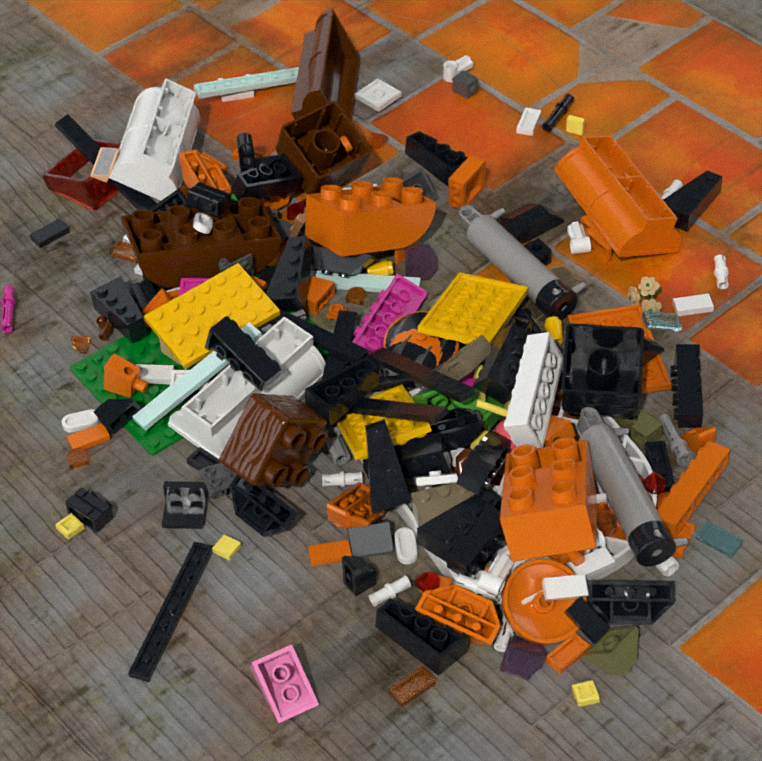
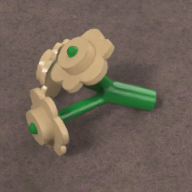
M643 277L641 279V283L638 285L641 293L637 292L636 287H629L627 297L631 305H638L640 297L649 296L650 300L645 299L641 303L642 311L647 316L660 313L662 304L656 302L654 295L661 293L662 288L655 277Z

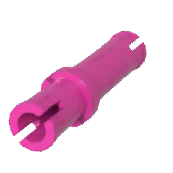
M10 285L3 288V298L1 299L2 317L0 329L4 333H10L13 330V308L16 305V300L14 299L15 288Z

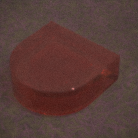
M655 471L642 481L646 491L651 494H660L665 490L666 481L664 477Z
M425 572L414 580V585L424 593L427 590L439 588L440 579L433 572Z

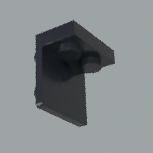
M164 481L165 506L162 528L202 529L207 500L205 483Z

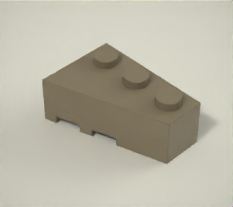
M449 483L411 493V509L418 527L475 494L456 483Z

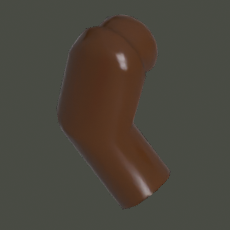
M101 315L96 319V323L99 324L98 327L101 329L98 337L100 340L106 341L113 329V325L107 318Z
M463 449L456 456L457 476H460L466 460L473 449Z

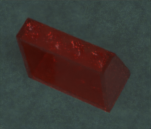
M92 138L100 147L119 149L121 144L120 142ZM75 147L45 171L42 177L49 190L91 210H97L114 196L118 190L109 181L106 183L91 177L92 170L81 179L72 178L71 176L89 162Z

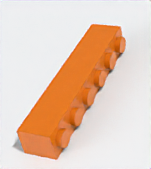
M708 440L704 447H700L697 457L690 461L686 472L683 471L681 473L678 483L673 484L670 494L663 498L657 512L673 539L678 536L686 522L729 464V448Z

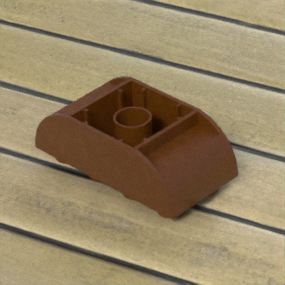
M244 197L237 203H230L229 209L219 217L183 205H174L167 211L159 212L139 209L134 211L132 215L121 216L122 225L142 273L153 283L164 287H180L181 278H212L220 273L218 263L221 259L225 258L232 263L249 254H252L255 275L271 263L281 243V237L262 200L253 197ZM196 213H204L212 218L213 227L210 234L199 232L193 227Z

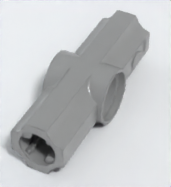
M335 423L330 427L326 424L324 430L328 433V438L324 447L329 451L334 464L344 465L350 460V454L341 437V433Z

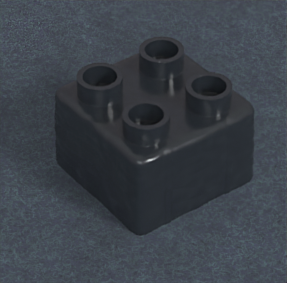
M567 324L561 385V404L564 412L581 414L583 408L591 407L596 409L599 415L635 417L639 414L642 390L644 329L639 327Z

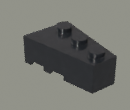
M488 503L483 507L485 512L480 519L477 520L475 518L472 521L473 528L467 535L462 534L447 554V568L458 575L461 573L471 577L477 574L480 567L485 562H489L498 549H502L506 544L500 521L501 511Z

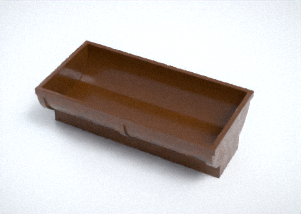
M333 8L328 9L318 17L315 30L304 34L291 110L294 119L302 117L329 102L336 101L352 122L360 55Z

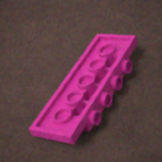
M397 273L386 291L381 290L377 297L378 303L374 301L369 309L371 314L366 313L361 322L363 326L357 327L353 334L355 338L352 342L368 349L369 354L383 348L384 336L389 326L401 316L416 312L428 292Z

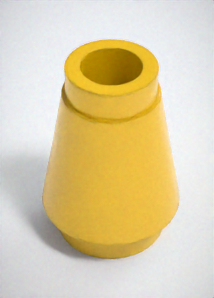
M386 259L368 266V274L394 275L392 260L388 261Z
M556 316L547 318L544 324L546 332H550L552 338L560 344L563 343L562 321Z

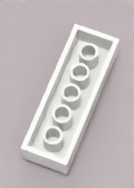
M550 332L528 335L523 347L524 351L520 359L519 371L516 374V383L512 390L511 402L508 405L507 418L504 421V429L508 432L516 447L530 444L537 449L542 448L544 445L563 365V355Z

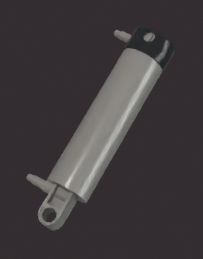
M466 205L459 209V216L463 228L467 231L468 241L513 284L529 287L527 297L547 318L556 316L559 320H563L572 313L577 304V293L586 287L584 282L570 288L496 220L505 213L504 208L490 215H481L472 206Z
M591 407L583 408L577 424V429L581 434L579 441L587 440L593 473L603 493H606L607 501L628 540V544L637 562L645 567H652L665 562L673 555L676 547L687 545L688 539H673L659 516L618 436L628 434L629 429L622 427L613 428L608 424H604L596 409Z

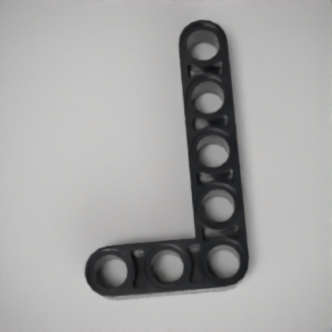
M246 132L240 133L237 136L241 173L251 168L255 169L259 164H266L272 158H279V155L255 158L252 136Z

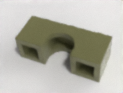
M641 408L639 414L635 417L611 416L619 426L622 424L632 425L630 439L643 449L645 442H654L661 438L662 424Z

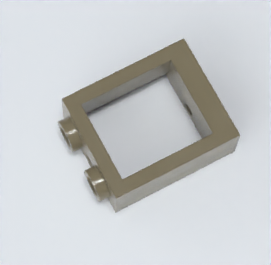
M480 335L458 350L437 371L453 379L460 380L471 373L490 354L492 346L483 335Z

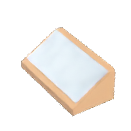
M101 147L90 176L107 183L119 149Z

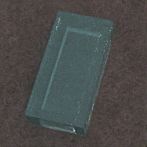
M644 311L641 315L646 329L680 332L683 327L678 315L674 313Z
M709 521L696 534L698 541L730 558H733L743 545V539Z

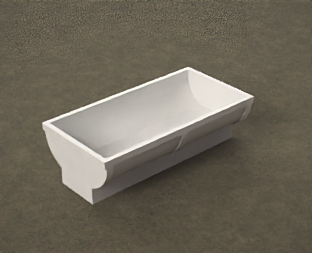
M166 78L161 87L143 90L135 100L109 178L160 201L180 188L183 176L179 153L191 151L200 122L199 111L193 103L196 92Z
M285 317L273 325L255 342V344L265 350L272 360L279 364L281 372L276 381L261 392L243 378L241 371H234L229 365L183 405L179 411L173 413L169 418L168 426L198 448H203L219 459L252 394L293 395L299 400L304 397L305 388L322 380L326 363L319 351L313 346V336Z

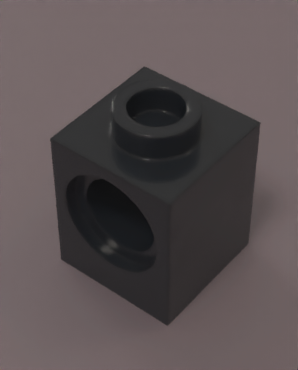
M537 238L524 245L545 266L551 263L552 250L542 240Z

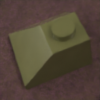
M636 626L610 628L583 656L609 675H626L637 661L638 628Z

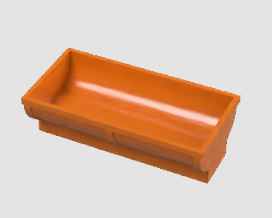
M612 135L581 137L578 148L565 154L557 166H555L554 172L618 257L678 253L680 251L681 235L674 228L677 221L676 215Z

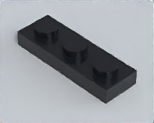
M665 441L645 442V454L655 477L657 493L670 492L675 482Z

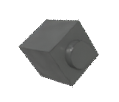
M462 70L452 78V91L468 99L478 91V78Z

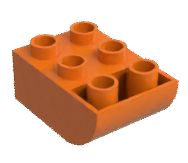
M394 177L382 179V185L373 186V183L367 181H355L352 183V189L342 190L343 188L337 185L321 186V193L306 195L305 236L341 257L405 248L416 242L426 232L433 220L437 202L423 196V189L404 187V181Z
M564 437L554 441L552 446L535 449L533 445L525 444L514 448L511 453L506 454L500 521L512 562L596 548L597 497L587 440L576 442L574 438Z

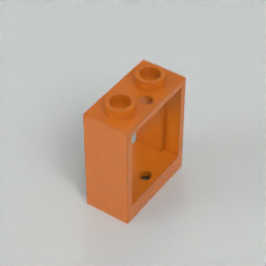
M470 155L448 179L449 206L460 209L463 206L470 205L485 188V160Z

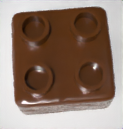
M336 101L329 102L302 117L284 124L280 130L276 145L277 154L280 156L285 153L302 176L299 184L306 194L321 193V186L323 185L338 186L359 175L372 153L368 143ZM343 135L347 137L353 147V150L348 153L340 143L339 138Z
M254 393L249 398L219 458V462L254 486L277 487L293 485L298 487L309 476L310 468L306 464L312 452L319 451L327 441L328 433L324 430L327 422L322 416L293 395Z

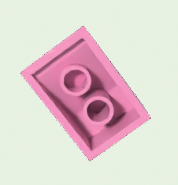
M292 645L251 663L252 672L278 724L319 706Z

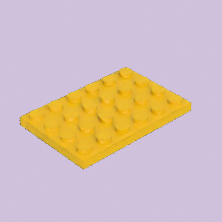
M237 263L144 315V319L184 369H187L214 351L213 349L209 351L205 348L210 328L225 316L236 321L240 329L248 323L258 328L279 316L280 310L240 264Z
M459 272L418 325V333L441 337L445 340L459 341L463 344H469L480 335H483L489 344L492 345L502 327L512 317L527 296L529 287Z
M402 384L367 397L415 403ZM345 413L335 422L355 460L367 458L365 425L385 419L393 446L403 445L413 438L424 437L432 431L428 422Z

